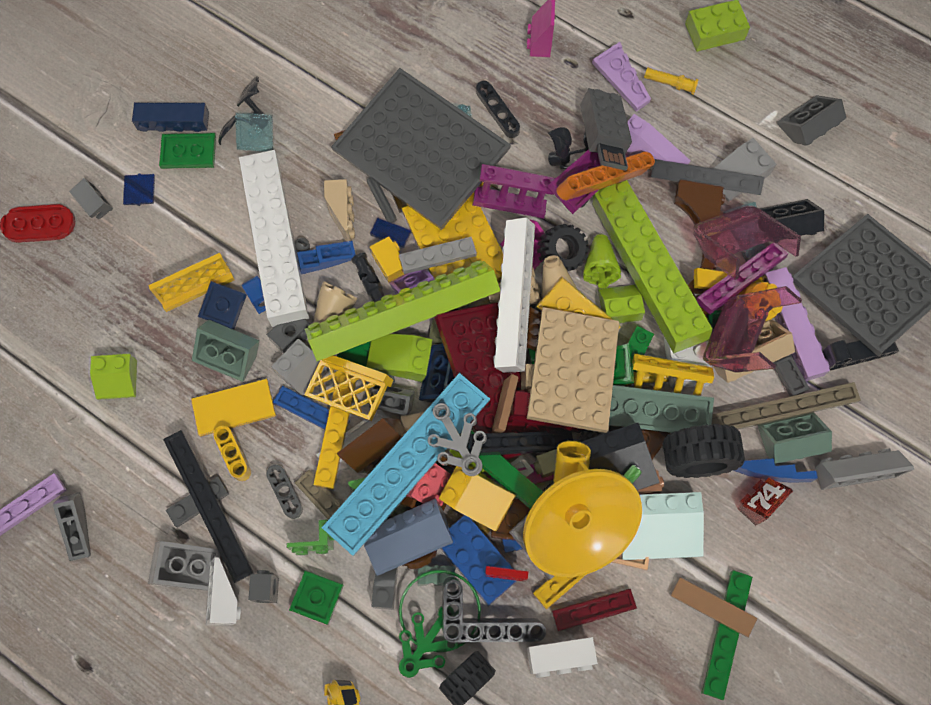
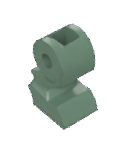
M426 565L418 568V576L433 570H447L455 573L456 567L437 565L430 567ZM446 573L430 574L419 579L418 586H427L429 583L442 586L446 578L455 576Z

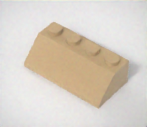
M772 319L762 321L749 327L751 362L714 363L712 365L717 374L727 383L735 381L744 375L750 374L794 353L792 332Z

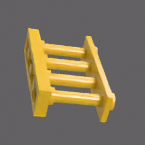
M634 354L633 370H637L633 388L641 389L645 373L650 372L657 374L653 390L661 391L665 376L676 377L673 393L681 394L684 380L689 379L696 381L693 395L701 396L704 384L713 383L714 380L713 367Z

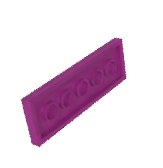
M587 150L547 186L572 214L598 190L570 200H562L557 194V187L571 175L602 166L600 165L598 153Z

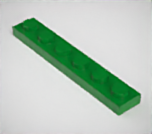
M732 570L724 601L745 611L753 577ZM719 622L701 694L724 700L740 633Z

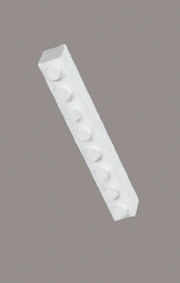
M528 218L506 220V228L504 229L505 242L502 248V279L500 282V300L498 301L497 337L495 338L496 355L494 356L495 368L503 373L525 371L535 224Z

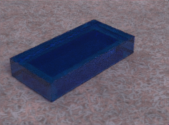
M377 218L370 235L380 240L390 237L392 242L396 241L399 247L405 248L411 235V230Z

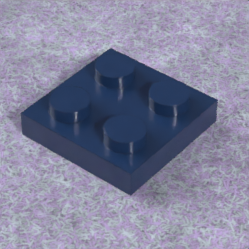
M210 282L198 317L211 320L234 330L247 294Z

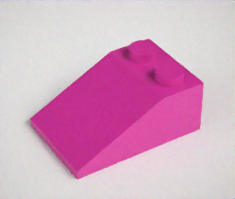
M547 0L532 16L531 24H528L527 35H531V38H527V49H530L531 57H550L555 0Z

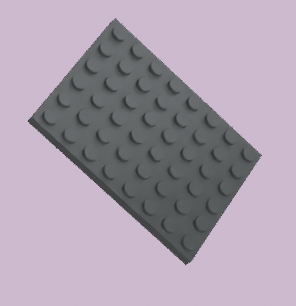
M399 68L331 148L442 230L482 183L479 181L482 164L496 166L511 148V144Z

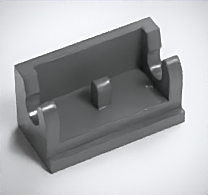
M85 178L69 191L91 218L96 216L97 219H101L109 211L113 210L112 206L95 185Z

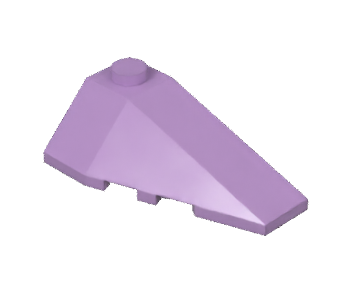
M635 114L632 115L628 121L632 143L626 152L628 157L642 152H649L657 160L687 165L690 163L691 160L651 124Z

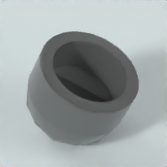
M301 237L296 240L295 247L297 252L310 250V243L306 238Z

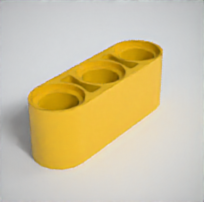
M227 426L217 427L213 436L230 474L238 481H246L251 476V469L235 434ZM229 433L227 439L221 440L222 434ZM235 449L237 451L234 457H228L231 450ZM244 467V472L241 475H236L237 469Z

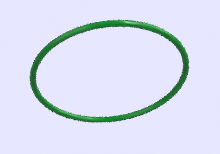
M433 570L421 574L406 587L399 604V619L402 629L406 630L402 618V605L405 595L410 587L422 577L434 573H446L463 580L475 595L478 606L477 618H480L481 605L476 590L468 580L451 571ZM477 626L474 627V629L470 633L471 635L475 633V631L477 630ZM412 638L411 641L417 645L416 641ZM461 642L457 648L463 646L466 642ZM443 649L432 652H449L450 650Z

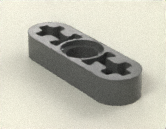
M280 465L270 466L266 476L284 514L290 519L300 517L303 507L285 470ZM274 470L281 471L279 474L281 483H278L275 477H271L274 475ZM284 486L289 487V495L281 497L279 495L280 489ZM291 500L295 507L298 506L296 513H288L290 506L287 502L285 504L283 502Z

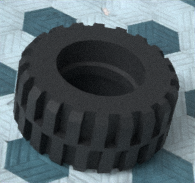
M725 424L691 426L690 428H683L668 434L663 441L666 470L672 476L684 478L717 476L729 473L732 470L735 471L742 467L745 462L741 433L734 426Z

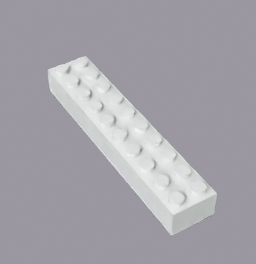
M271 150L239 157L267 318L272 327L300 319L308 320V308L276 152Z

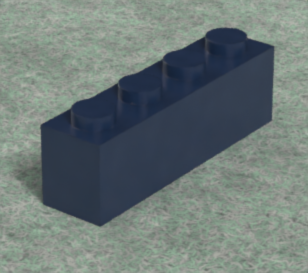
M134 102L132 122L138 131H208L209 111L205 103Z

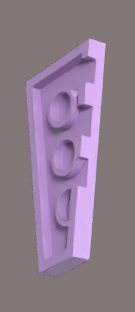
M620 42L593 59L592 64L636 112L650 103L651 98L642 81H639L636 75L637 72L634 67L632 68L627 54L622 50Z

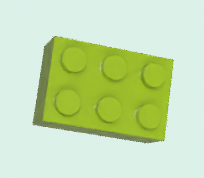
M739 0L691 10L685 23L696 52L743 41L750 29Z

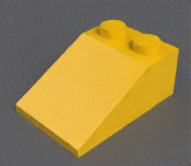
M456 466L439 499L456 511L497 531L516 495L481 472L476 476H468L462 471V467Z

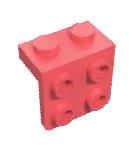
M435 463L407 496L416 499L422 504L436 498L440 506H442L444 502L439 497L451 474Z

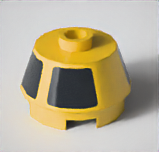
M332 680V683L324 685V696H327L328 705H359L360 694L358 689H355L352 681Z

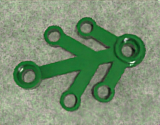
M442 606L437 611L438 619L425 637L422 624L424 622L423 614L420 612L412 614L411 621L414 624L417 648L413 654L410 647L411 632L408 630L400 631L399 640L402 642L403 658L399 662V671L404 677H414L419 669L444 667L445 658L443 656L435 655L433 659L420 660L424 653L443 649L453 651L457 648L458 642H454L452 648L448 647L447 640L432 642L442 628ZM448 606L447 610H449L451 614L455 613L454 609L451 606ZM416 615L421 616V621L419 623H416L414 621V617ZM404 632L409 634L407 640H402L401 638ZM437 658L442 659L441 665L435 664ZM408 663L413 664V669L410 671L406 670Z

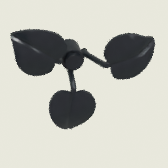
M258 76L254 77L244 88L237 103L239 107L245 102L253 110L249 115L251 120L234 115L221 129L218 139L220 145L222 138L238 120L251 125L255 123L261 129H264L271 120L250 98L259 93L257 82H259Z
M555 128L548 133L555 147V151L550 152L548 156L551 166H560V169H567L568 167L565 165L570 162V155L589 150L586 132L583 137L585 148L569 152V147L572 143V137L567 128Z

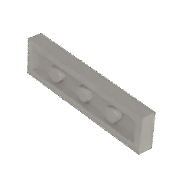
M472 237L399 254L403 273L407 274L475 257L477 253Z

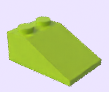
M387 334L374 339L370 344L366 367L387 375L422 382L427 374L433 339L403 334Z

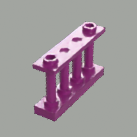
M482 164L479 181L484 183L482 187H477L474 191L473 206L544 219L547 200L544 197L546 194L554 195L547 186L555 178ZM491 184L502 185L500 191L492 190L490 186ZM509 187L520 189L519 194L508 193ZM529 190L538 192V195L535 198L526 196V193Z

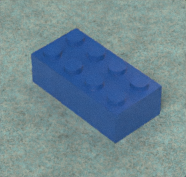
M464 515L449 528L453 543L440 549L462 576L471 583L477 594L489 607L517 581L485 576L486 566L506 569L513 568L471 518Z

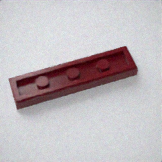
M630 588L551 612L557 632L635 610L637 606Z

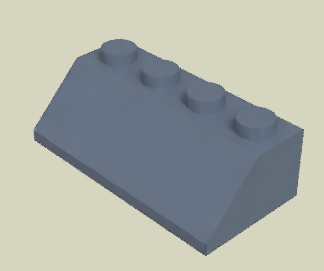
M435 498L385 520L367 540L364 547L378 576L452 544L453 540L445 513Z

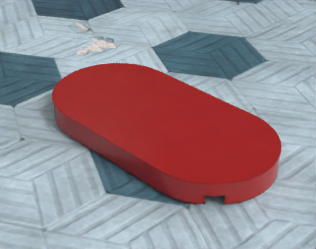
M60 204L23 206L12 208L7 215L4 214L0 221V230L8 240L16 243L60 240L67 237L73 231L76 221L74 214L67 207Z

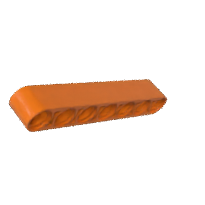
M642 152L626 157L628 165L626 171L602 165L571 175L557 187V194L562 200H570L640 176L654 165L655 159L649 152Z

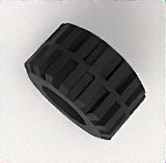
M567 224L555 226L541 235L540 238L542 240L538 241L537 244L540 246L537 249V253H540L541 257L538 258L540 261H544L548 256L556 255L562 260L567 271L575 270L583 265V260L587 259L585 253L589 252V248H586L588 240H584L585 234H581V229L578 227L574 229V225L570 224L567 226ZM559 238L563 239L569 246L567 259L562 258L557 253L556 244Z
M477 651L460 664L440 684L439 689L452 705H464L495 675L496 670Z

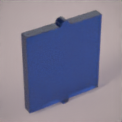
M140 173L137 175H125L123 205L140 206L142 204H154L155 175H141Z

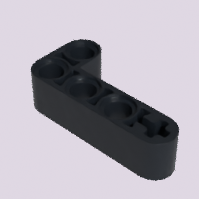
M841 340L828 345L822 353L824 358L828 360L829 369L832 371L888 357L898 353L899 349L896 342H894L878 357L860 340L847 344L845 340Z

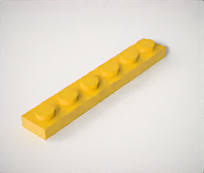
M344 373L337 376L338 384L347 380ZM357 381L352 383L354 390L356 388ZM349 384L340 388L342 396L351 392ZM337 390L333 392L332 401L339 398ZM353 396L344 400L346 407L352 406ZM330 406L313 484L317 487L334 489L341 459L337 452L343 449L350 413Z

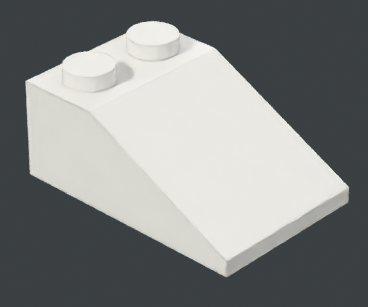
M215 557L210 562L206 625L231 626L240 619L241 607H237L238 601L221 561Z

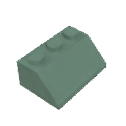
M208 320L197 328L192 361L243 382L257 357L260 340Z
M815 413L758 425L766 454L770 459L774 458L775 464L832 452V431Z

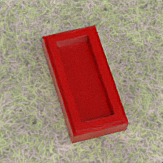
M486 566L485 576L526 582L529 571Z

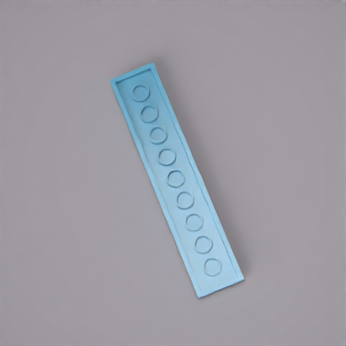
M459 373L324 524L322 529L354 556L437 462L438 455L448 449L440 446L436 448L428 444V437L436 434L440 438L453 441L443 422L436 419L433 415L435 405L444 403L449 407L451 411L449 417L460 435L464 426V416L472 413L476 417L490 401V398ZM441 410L439 415L444 416L446 410ZM468 417L467 423H471L474 418ZM436 437L431 440L432 444H436L438 442V438Z

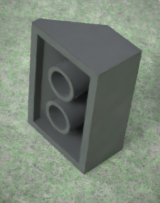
M816 95L777 121V124L794 143L806 146L812 144L818 137L825 135L833 127L838 126L847 117L842 99Z

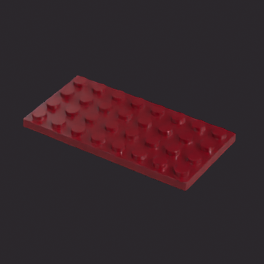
M498 303L437 314L434 317L454 377L460 373L490 398V401L476 416L477 423L472 426L474 433L477 431L491 433L504 381L511 374L518 376L515 391L521 390V372L503 373L496 369L494 365V356L496 355L495 338L497 337V319L499 317ZM508 420L506 430L502 433L551 430L549 427ZM528 453L503 454L501 456L507 460Z

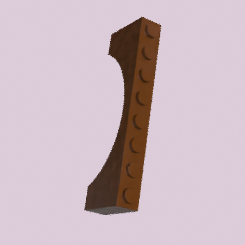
M679 180L676 187L674 204L691 218L698 230L702 244L700 268L716 270L717 260H714L719 250L717 238L721 234L719 221H722L723 218L721 205L725 202L724 187ZM694 279L688 284L696 300L697 297L707 291L706 289L694 288ZM700 306L709 322V314Z

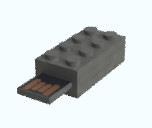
M588 88L580 107L589 151L598 153L600 165L626 171L628 165L625 154L632 143L622 98L616 93H607L600 89Z

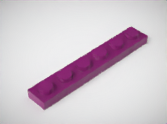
M773 242L697 297V303L707 313H713L786 259L789 253L776 242Z

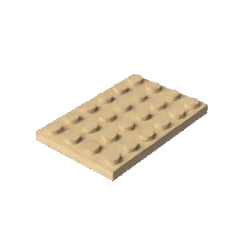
M542 308L527 419L607 433L619 321Z

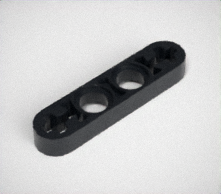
M480 81L476 86L478 98L504 134L509 138L517 137L520 133L519 122L488 81ZM490 100H496L498 104L495 106H491L488 102ZM506 113L507 118L501 119L498 117V114ZM509 125L511 128H515V131L509 130Z

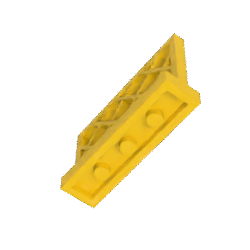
M218 253L148 286L162 304L164 310L168 312L206 294L210 282L224 286L235 281L222 255Z
M333 355L320 360L304 395L372 422L387 386L391 387L394 380L385 373ZM323 368H329L331 374L322 378ZM344 373L347 380L338 384L336 377ZM333 378L335 386L326 390L324 382ZM359 379L362 380L364 386L354 390L352 383ZM349 384L351 392L342 396L340 388ZM321 385L323 392L313 395L314 388ZM375 385L380 386L378 393L371 396L369 388ZM337 390L339 398L330 401L328 394ZM366 391L368 398L359 402L356 395ZM353 396L355 405L346 407L344 400ZM370 402L371 409L368 415L362 413L361 406Z

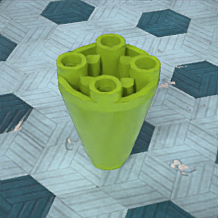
M599 234L593 238L584 266L583 280L604 289L621 278V269L610 240L606 235Z

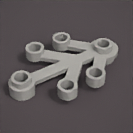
M444 403L435 405L433 415L436 419L443 422L453 441L432 434L428 437V444L434 448L440 446L459 451L463 458L452 457L447 452H441L437 457L438 462L442 465L451 464L462 467V471L468 476L478 475L482 470V461L479 459L482 444L487 440L486 434L483 431L475 432L473 436L475 442L471 454L467 449L472 426L477 423V418L472 413L464 416V426L460 437L449 417L451 414L449 407ZM441 410H446L444 416L439 415ZM468 417L474 418L472 423H467ZM479 434L484 436L482 441H477ZM433 438H438V442L436 444L431 443V440ZM443 455L448 457L446 462L441 461ZM474 462L476 467L472 470L469 469V464Z

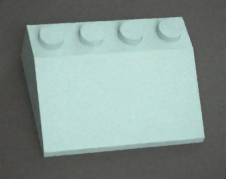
M701 492L640 495L642 502L640 526L634 539L622 553V560L645 559V557H649L648 559L703 557L704 511Z

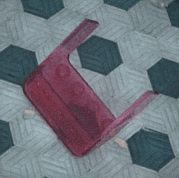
M746 206L694 225V236L705 258L735 280L739 278L740 259L734 254L771 241L793 256H799L801 236L754 206Z
M787 286L731 297L722 309L704 351L703 360L710 366L735 373L775 369L776 365L761 352H753L755 344L772 308L799 304L802 299Z

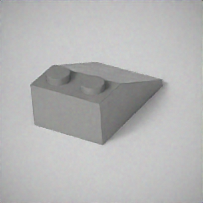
M752 138L738 147L713 169L766 178L771 175L777 164L759 143ZM723 189V194H725L728 202L743 193Z
M164 541L156 542L148 584L208 591L210 562L215 557L220 559L221 555L218 549Z

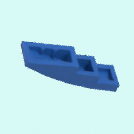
M353 241L316 246L315 250L297 252L301 274L340 265L351 261L356 256Z
M774 458L748 460L744 462L742 467L735 470V472L750 477L777 482L804 483L813 482L818 479L817 471L796 472L795 464L775 466Z

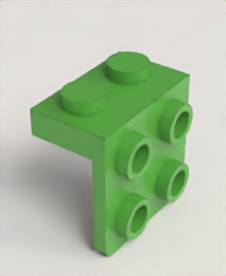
M319 520V541L286 543V548L291 550L292 553H296V555H308V551L316 552V554H328V550H334V539L322 529L328 520Z

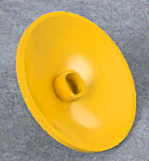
M566 441L557 446L554 483L532 506L526 518L523 531L525 550L534 565L543 572L558 577L586 575L614 561L634 539L642 518V502L634 485L617 472L605 469H589L591 450L587 445L577 441Z

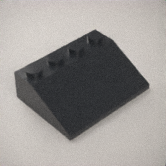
M638 422L581 442L591 450L589 469L611 470L624 475L632 465H635L641 470L640 476L633 483L637 491L660 483Z

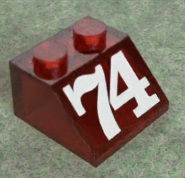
M769 477L764 481L760 479L752 487L754 489L751 495L747 493L739 501L741 505L738 507V510L756 526L766 521L793 490Z

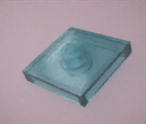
M235 113L237 150H273V115Z

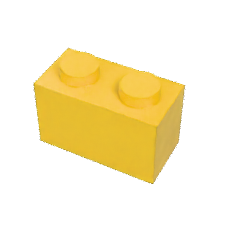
M387 237L370 246L371 255L388 283L404 275L399 259L400 248L396 241L392 242L390 237Z

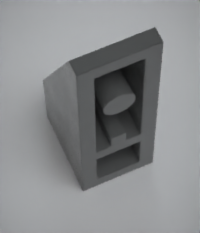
M80 492L59 497L54 502L53 508L69 561L90 557L86 514Z
M398 567L378 576L375 573L372 608L394 610Z

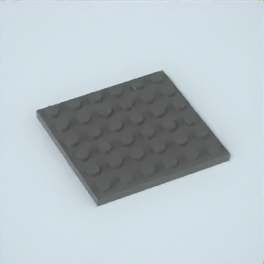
M869 214L865 215L792 276L793 283L878 357L931 311V264Z

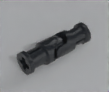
M359 253L351 261L356 265L358 276L367 294L371 296L372 301H380L385 296L382 291L383 287L375 274L374 268L370 266L367 260V254Z

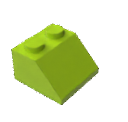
M635 284L598 289L601 310L613 320L619 321V323L642 320L645 309L642 295Z
M131 354L91 356L90 377L97 400L136 397L137 360Z

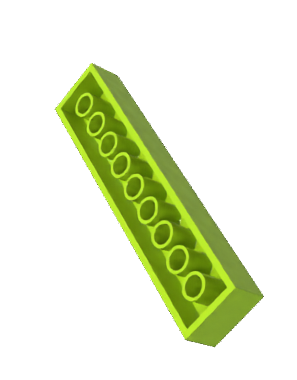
M625 180L598 190L593 195L592 205L673 354L708 341L712 327L629 182Z
M476 261L470 267L457 268L453 273L439 275L433 281L420 282L417 284V287L411 289L404 288L396 295L392 296L390 294L382 297L380 301L367 302L359 309L352 308L345 311L343 315L330 316L326 319L327 321L322 323H312L308 325L305 332L316 361H320L432 318L437 314L448 312L500 292L494 270L486 262Z

